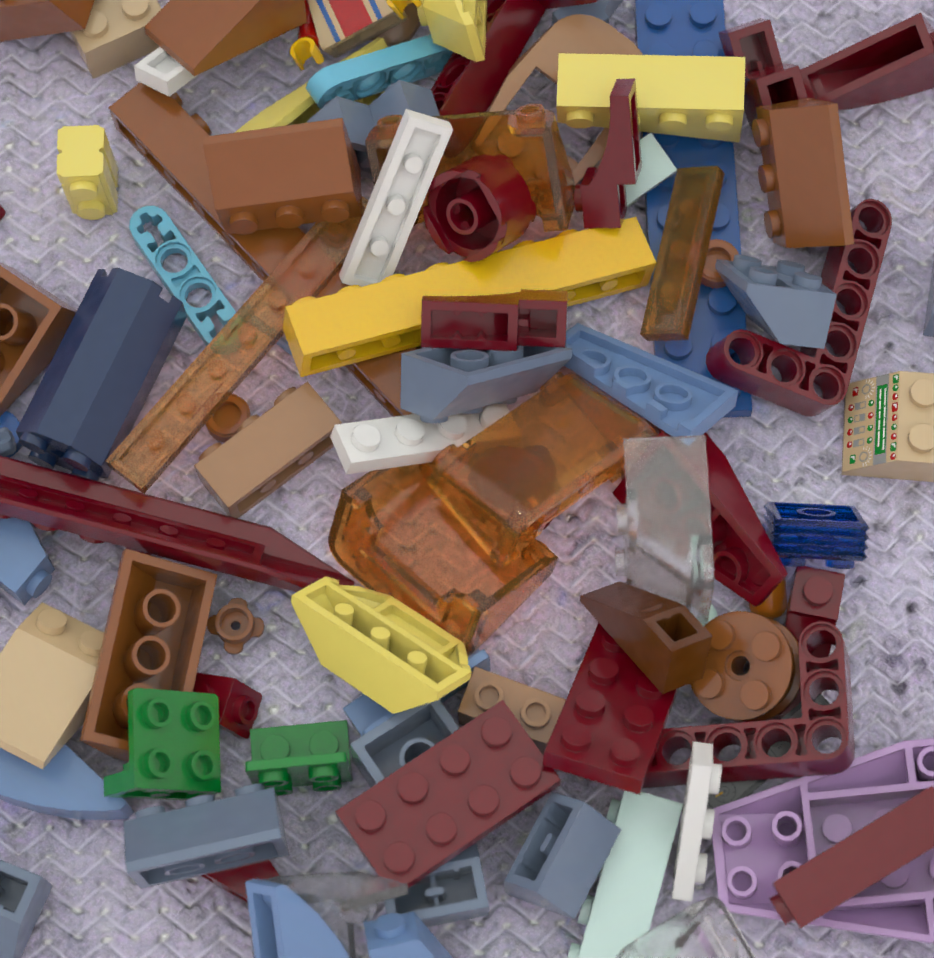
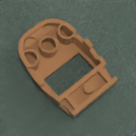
M584 14L570 15L557 21L517 59L508 71L507 77L487 110L488 113L479 131L470 142V144L485 155L495 156L503 154L509 157L527 186L556 207L564 201L565 196L580 181L582 182L587 167H597L604 155L609 128L603 129L578 163L507 111L506 107L534 69L557 85L559 53L643 55L630 39L599 18Z

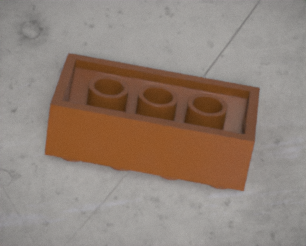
M129 549L123 550L81 733V742L114 759L129 762L128 691L134 688L193 692L218 574Z

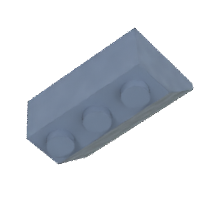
M517 346V351L425 347L401 353L400 409L419 415L420 420L423 422L443 423L448 421V416L458 413L474 414L482 412L483 407L487 405L515 403L517 397L537 392L572 358V349L567 347Z
M251 784L235 789V796L215 800L214 795H202L186 800L184 808L166 811L164 806H153L136 811L135 819L123 821L127 874L143 889L289 856L278 796L274 787L265 789L264 784Z

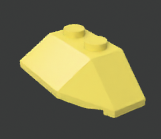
M420 0L422 5L417 8L420 24L422 27H429L435 44L475 62L485 61L487 0Z
M327 576L291 596V604L321 665L392 714L437 701L470 680L471 668L468 665V656L464 642L393 596L360 586L339 585V580Z

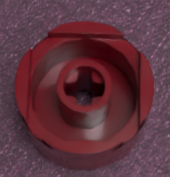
M503 154L474 156L439 174L431 182L428 189V205L423 207L425 225L438 247L448 254L454 252L465 257L463 261L468 262L483 260L519 239L537 214L536 205L531 199L525 180L514 167L511 159Z

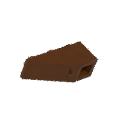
M621 581L580 595V602L662 694L703 679L713 636L684 604Z

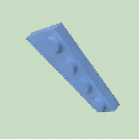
M577 323L566 331L565 347L572 349V358L564 365L565 367L687 447L693 444L736 406L738 390L582 324Z

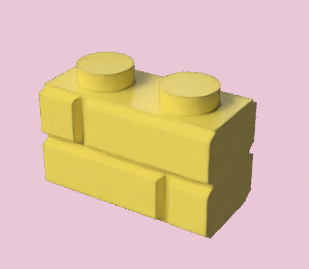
M100 125L62 126V128L58 129L57 149L59 152L57 155V176L72 213L83 219L97 220L105 215H113V213L118 212V192L116 189L118 187V166L104 128L100 127Z

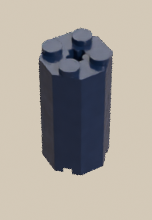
M112 268L109 275H107L105 269L97 270L16 430L20 438L19 443L31 450L28 455L31 461L50 469H54L55 465L70 470L72 475L99 481L100 478L109 477L187 318L182 301L172 296L168 303L159 297L163 288L157 283L121 268Z

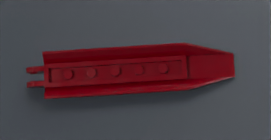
M0 456V519L13 517L32 522L36 528L41 530H62L78 534L81 539L90 543L100 544L108 542L139 553L165 557L294 592L302 590L325 576L339 580V585L354 586L355 582L272 527Z

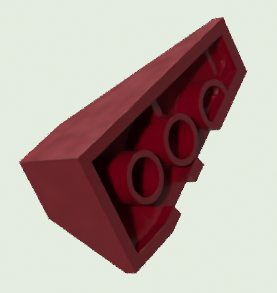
M661 430L612 492L640 528L652 536L660 535L676 546V553L685 559L694 558L710 569L711 577L755 607L761 605L788 575L726 456L706 432L687 447Z

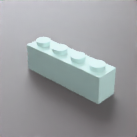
M625 790L622 801L612 798L606 818L619 827L621 832L597 876L600 877L595 896L588 894L582 904L577 922L587 926L582 945L572 942L567 958H642L683 803L641 792L638 795Z

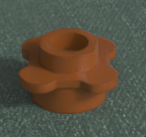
M233 598L218 611L217 615L209 617L207 629L211 634L220 637L224 642V649L227 653L235 655L243 651L244 644L251 638L260 637L264 633L265 625L261 618L252 615L244 599ZM234 622L240 623L238 630L231 628Z

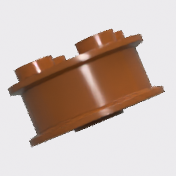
M745 611L722 614L704 625L713 636L703 679L690 683L695 696L704 707L726 719L752 722L771 719L781 714L792 704L801 689L798 641L784 625L774 619ZM749 660L750 669L745 674L744 665Z

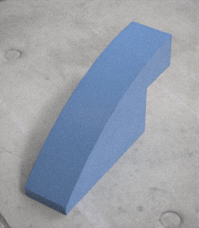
M66 744L44 769L0 748V800L45 815L78 820L128 819L134 813V810L123 798L104 797V780Z
M258 879L245 881L255 958H350L338 937L321 916L294 891L284 884Z

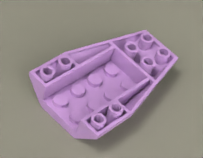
M934 738L902 741L854 758L850 767L842 773L801 777L713 808L715 809L712 842L720 911L782 921L769 900L770 897L777 894L772 883L928 787H934ZM934 848L808 925L933 944Z

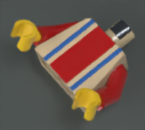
M305 0L307 23L298 27L297 40L292 44L290 54L300 70L305 69L304 63L310 57H313L316 64H322L324 57L319 50V46L322 51L337 58L408 19L404 8L410 3H414L419 8L422 2L420 0Z

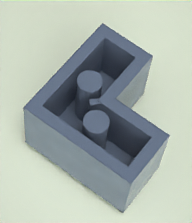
M398 80L396 83L389 85L384 93L370 105L336 96L327 101L323 108L313 115L307 123L343 118L360 167L361 177L377 181L405 109L441 119L431 89Z

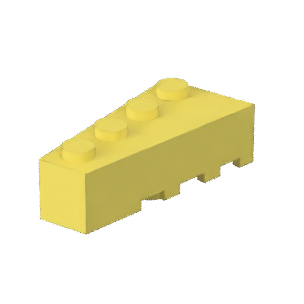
M558 54L556 101L558 123H566L567 126L572 128H589L591 126L609 128L610 94L616 79L635 78L639 132L740 143L744 114L745 57Z

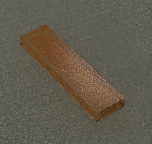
M718 165L677 168L640 335L647 341L689 339L725 175Z

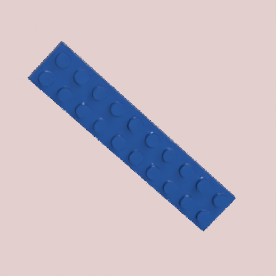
M635 0L636 46L643 55L725 57L718 33L726 30L724 0ZM641 132V137L643 138L649 133ZM652 133L677 169L675 174L645 194L647 242L656 260V265L650 278L654 355L738 390L736 406L723 418L751 417V394L715 379L708 371L706 365V354L714 344L735 330H747L746 313L727 286L722 288L707 287L697 280L693 272L695 252L706 241L713 239L727 241L741 255L734 142ZM729 348L730 357L734 362L740 364L737 353Z

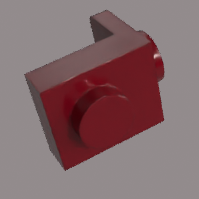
M197 672L193 692L211 693L218 696L219 729H223L238 738L248 739L250 729H252L258 715L262 694L236 678Z

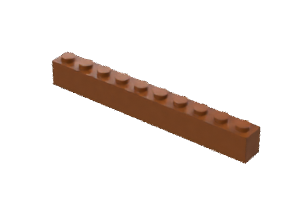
M140 82L108 107L115 128L286 306L292 305L296 300L303 297L312 296L320 298L335 294L342 288L350 286L341 282L339 273L342 266L338 268L328 258L330 252L325 244L314 234L308 237L299 227L292 229L278 227L256 230L254 233L247 235L225 233L215 211L203 148V137L212 135V132L197 113L190 116L181 107L183 102L177 92L169 97ZM421 346L344 366L392 417L414 414L400 409L401 353L421 349Z

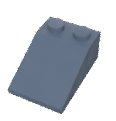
M438 699L437 701L399 712L350 743L352 761L369 786L372 787L458 730L459 727L440 699Z

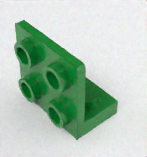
M147 688L129 690V763L123 764L122 772L104 777V797L188 800L197 796L220 793L221 768L218 696L211 693Z
M347 720L250 729L252 761H246L245 768L252 784H264L265 789L274 787L277 796L292 794L293 787L312 785L313 791L327 792L341 789L342 782L353 781Z

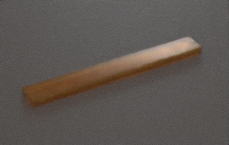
M362 196V213L364 214L369 200ZM362 216L348 218L338 223L328 221L316 222L106 460L107 465L145 494L284 335L285 306L292 305L296 300L303 297L312 296L316 298L339 272Z

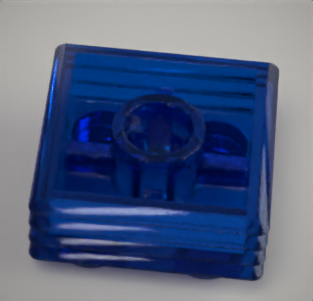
M767 502L764 505L766 513L763 514L766 522L762 525L784 566L800 567L806 565V559L825 560V566L830 568L852 569L855 567V561L863 562L868 558L864 551L869 548L865 541L869 539L866 531L870 527L855 506Z

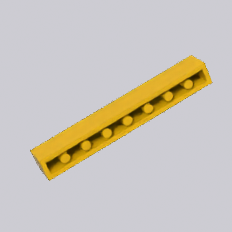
M637 217L624 219L621 228H590L581 231L569 229L559 233L554 238L538 242L533 240L520 242L511 249L495 252L480 261H460L453 264L446 262L436 263L425 271L406 276L404 274H393L381 282L363 287L350 285L328 296L320 298L312 296L303 297L296 300L292 305L285 306L283 331L299 375L304 377L421 346L423 295H495L520 292L521 289L568 291L567 307L648 286L656 260Z

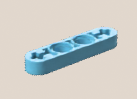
M431 34L324 67L310 78L306 89L320 109L323 108L327 101L336 96L355 101L383 92L389 85L396 83L398 80L411 83L441 73L453 51L435 44Z
M156 206L139 208L133 213L129 223V229L136 246L170 295L183 302L188 321L207 348L219 356H230L237 353L245 342V330L234 308L168 214L162 208ZM151 222L153 226H158L160 236L164 241L159 247L151 233L145 232L143 227L145 223ZM182 254L188 259V262L182 271L170 273L163 268L164 260L169 255ZM197 288H204L212 293L210 302L201 308L192 307L187 303L189 293ZM217 314L222 326L226 330L231 329L232 338L225 341L221 336L216 337V330L210 318Z

